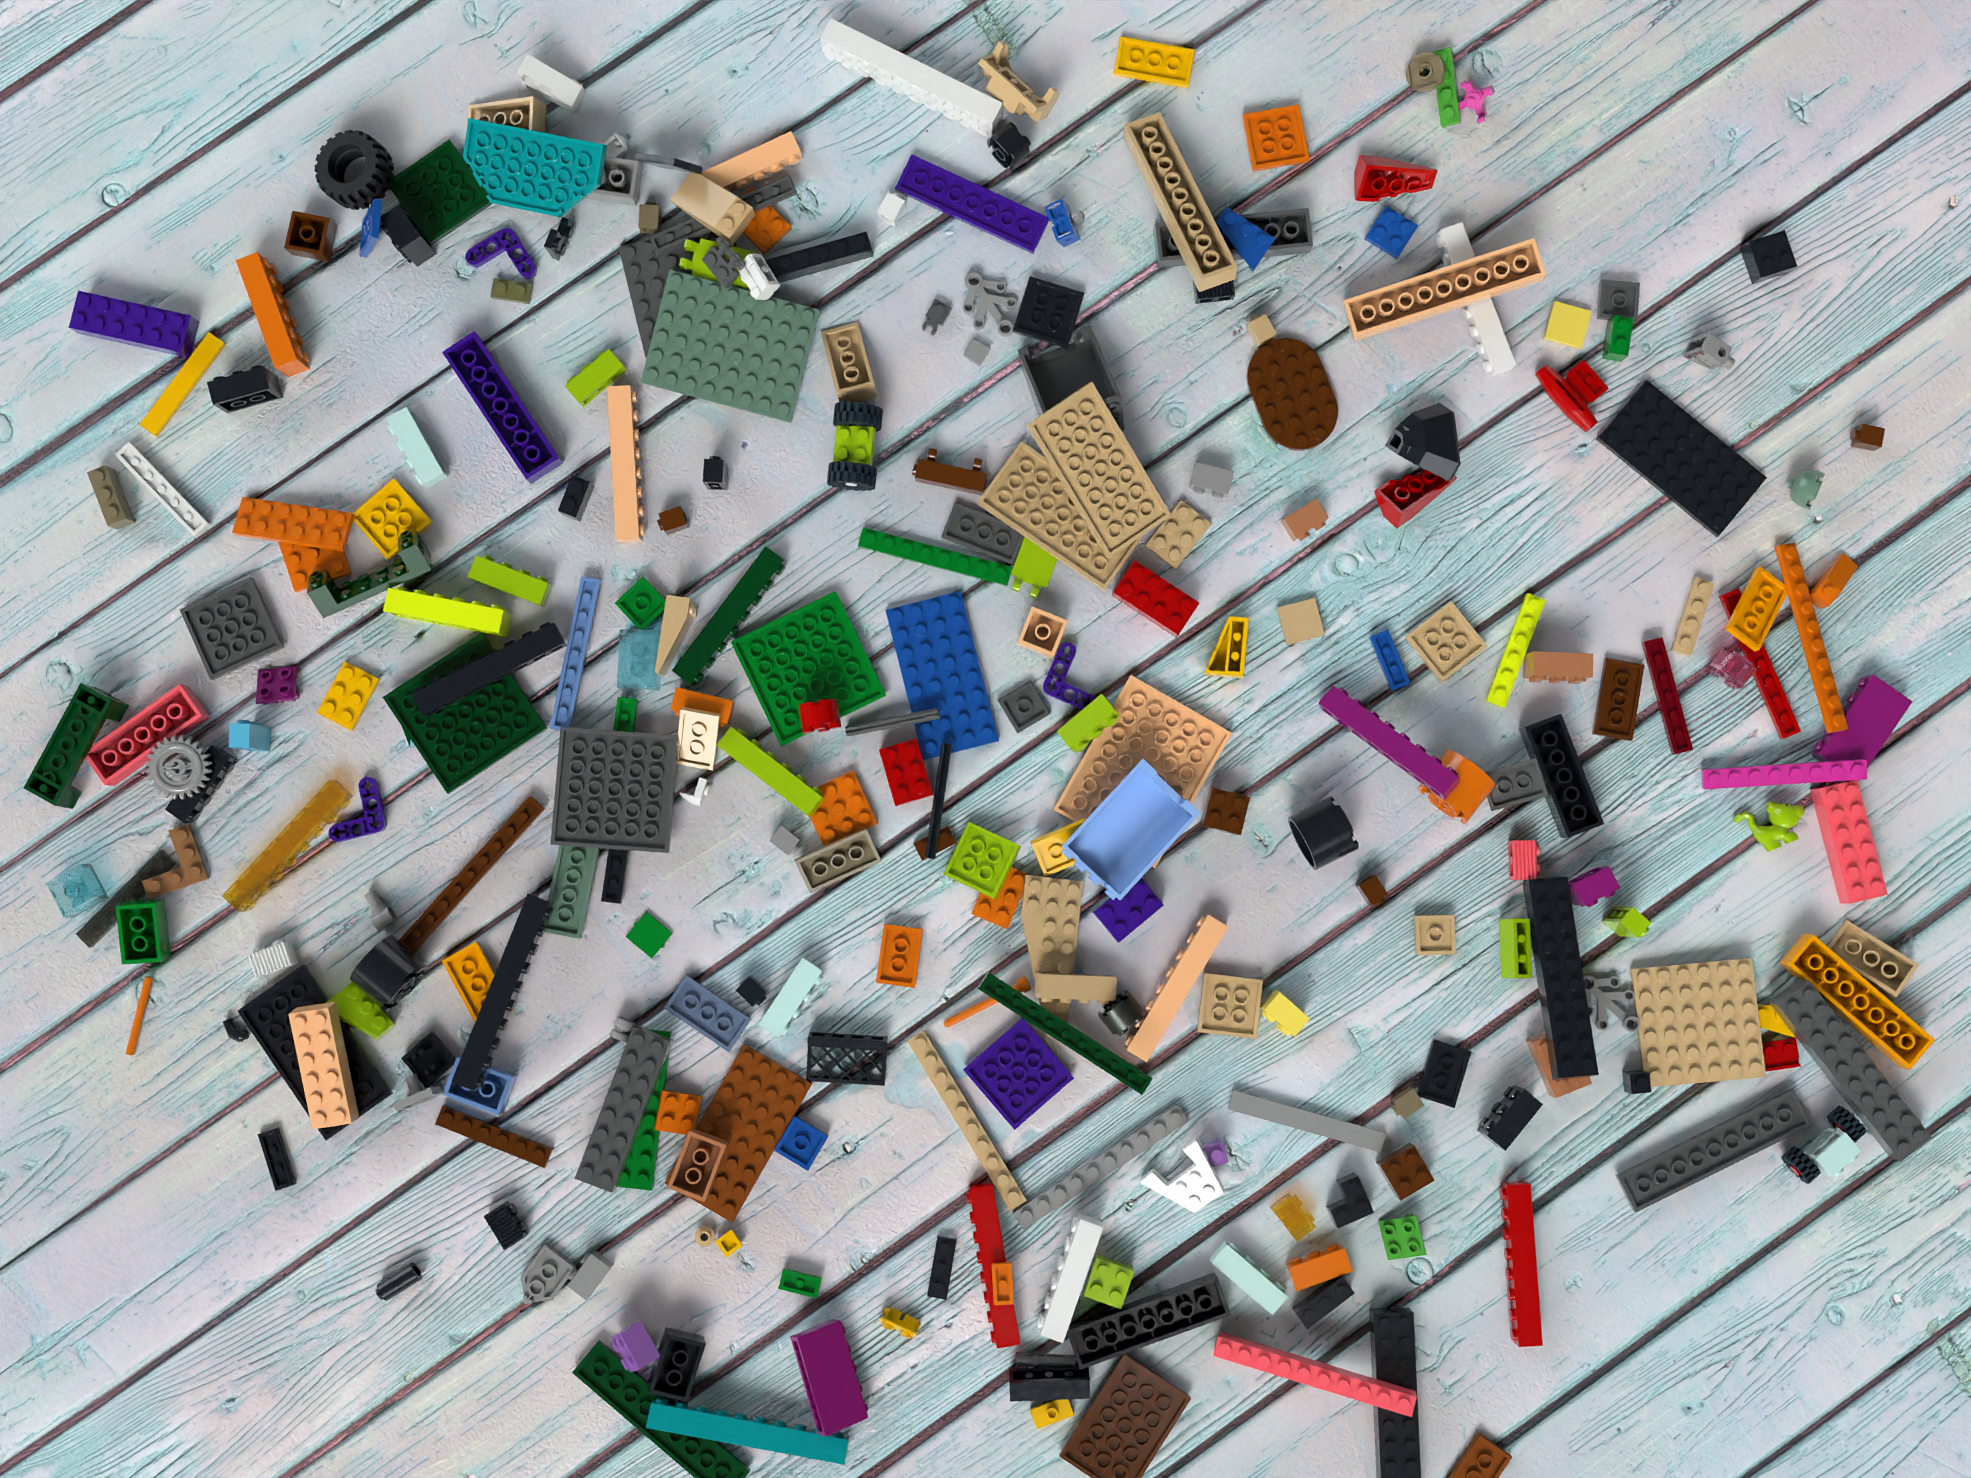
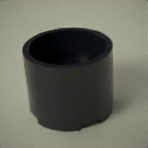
M1332 796L1288 817L1293 837L1306 861L1314 870L1359 848L1357 840L1353 841L1354 830L1340 805H1334L1333 801L1335 800Z
M390 935L367 953L353 970L350 980L384 1011L388 1012L398 1005L397 1000H402L415 989L426 975L424 969L427 970L429 967L395 936Z

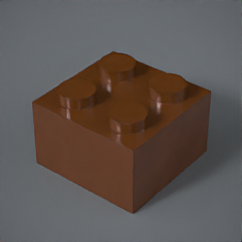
M292 211L284 248L294 256L330 262L337 224L328 217Z
M1213 787L1210 788L1200 826L1237 836L1241 835L1250 797Z
M1411 1143L1404 1145L1376 1162L1394 1195L1400 1201L1435 1181L1416 1147Z

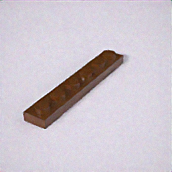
M446 1105L442 1106L435 1122L436 1125L543 1168L547 1166L554 1149Z

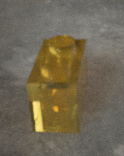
M1287 1193L1270 1208L1298 1242L1316 1228L1312 1223L1315 1219L1308 1210L1304 1212L1301 1209L1302 1202L1296 1195L1292 1197Z

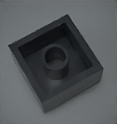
M1785 230L1749 241L1740 248L1752 284L1787 274L1797 267Z

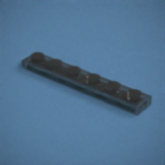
M159 850L76 935L89 948H93L117 924L115 906L123 902L140 901L146 895L142 881L169 872L177 863L164 850Z

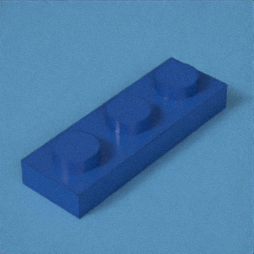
M1389 630L1370 636L1369 640L1390 690L1393 691L1410 684Z

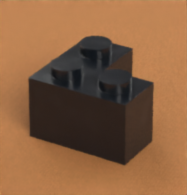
M1353 1172L1336 1180L1343 1199L1327 1205L1326 1208L1333 1224L1337 1228H1341L1374 1213L1357 1174Z

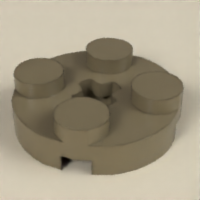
M1422 52L1412 59L1413 61L1410 66L1408 65L1406 69L1407 82L1417 92H1430L1441 86L1444 82L1445 64L1434 53ZM1425 68L1430 70L1427 76L1421 75Z

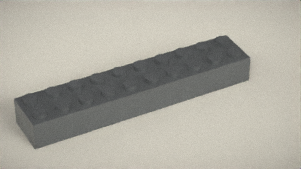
M1799 978L1769 1002L1889 1157L1901 1162L1931 1138V1135L1810 981Z

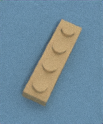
M1698 577L1693 579L1670 651L1687 657L1692 655L1715 583Z

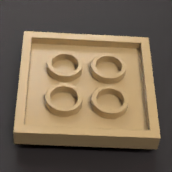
M1452 601L1448 602L1404 637L1440 683L1488 647Z
M1203 973L1197 1032L1257 1039L1263 980Z

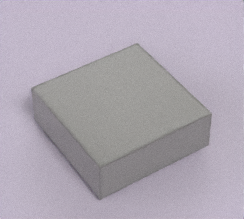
M973 339L964 353V357L981 366L990 349Z

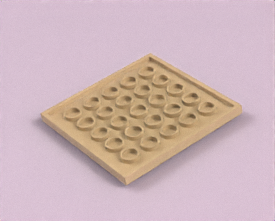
M1752 958L1630 969L1632 991L1635 994V1017L1640 1021L1637 1034L1641 1068L1643 1071L1649 1072L1651 1087L1766 1077Z

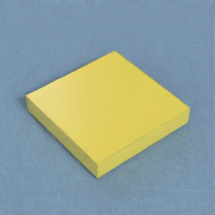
M1554 301L1543 339L1581 349L1592 311Z

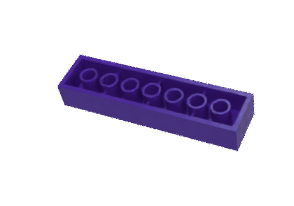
M475 331L442 352L530 484L563 464V461Z

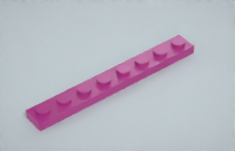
M1854 759L1701 769L1702 789L1867 779V760Z

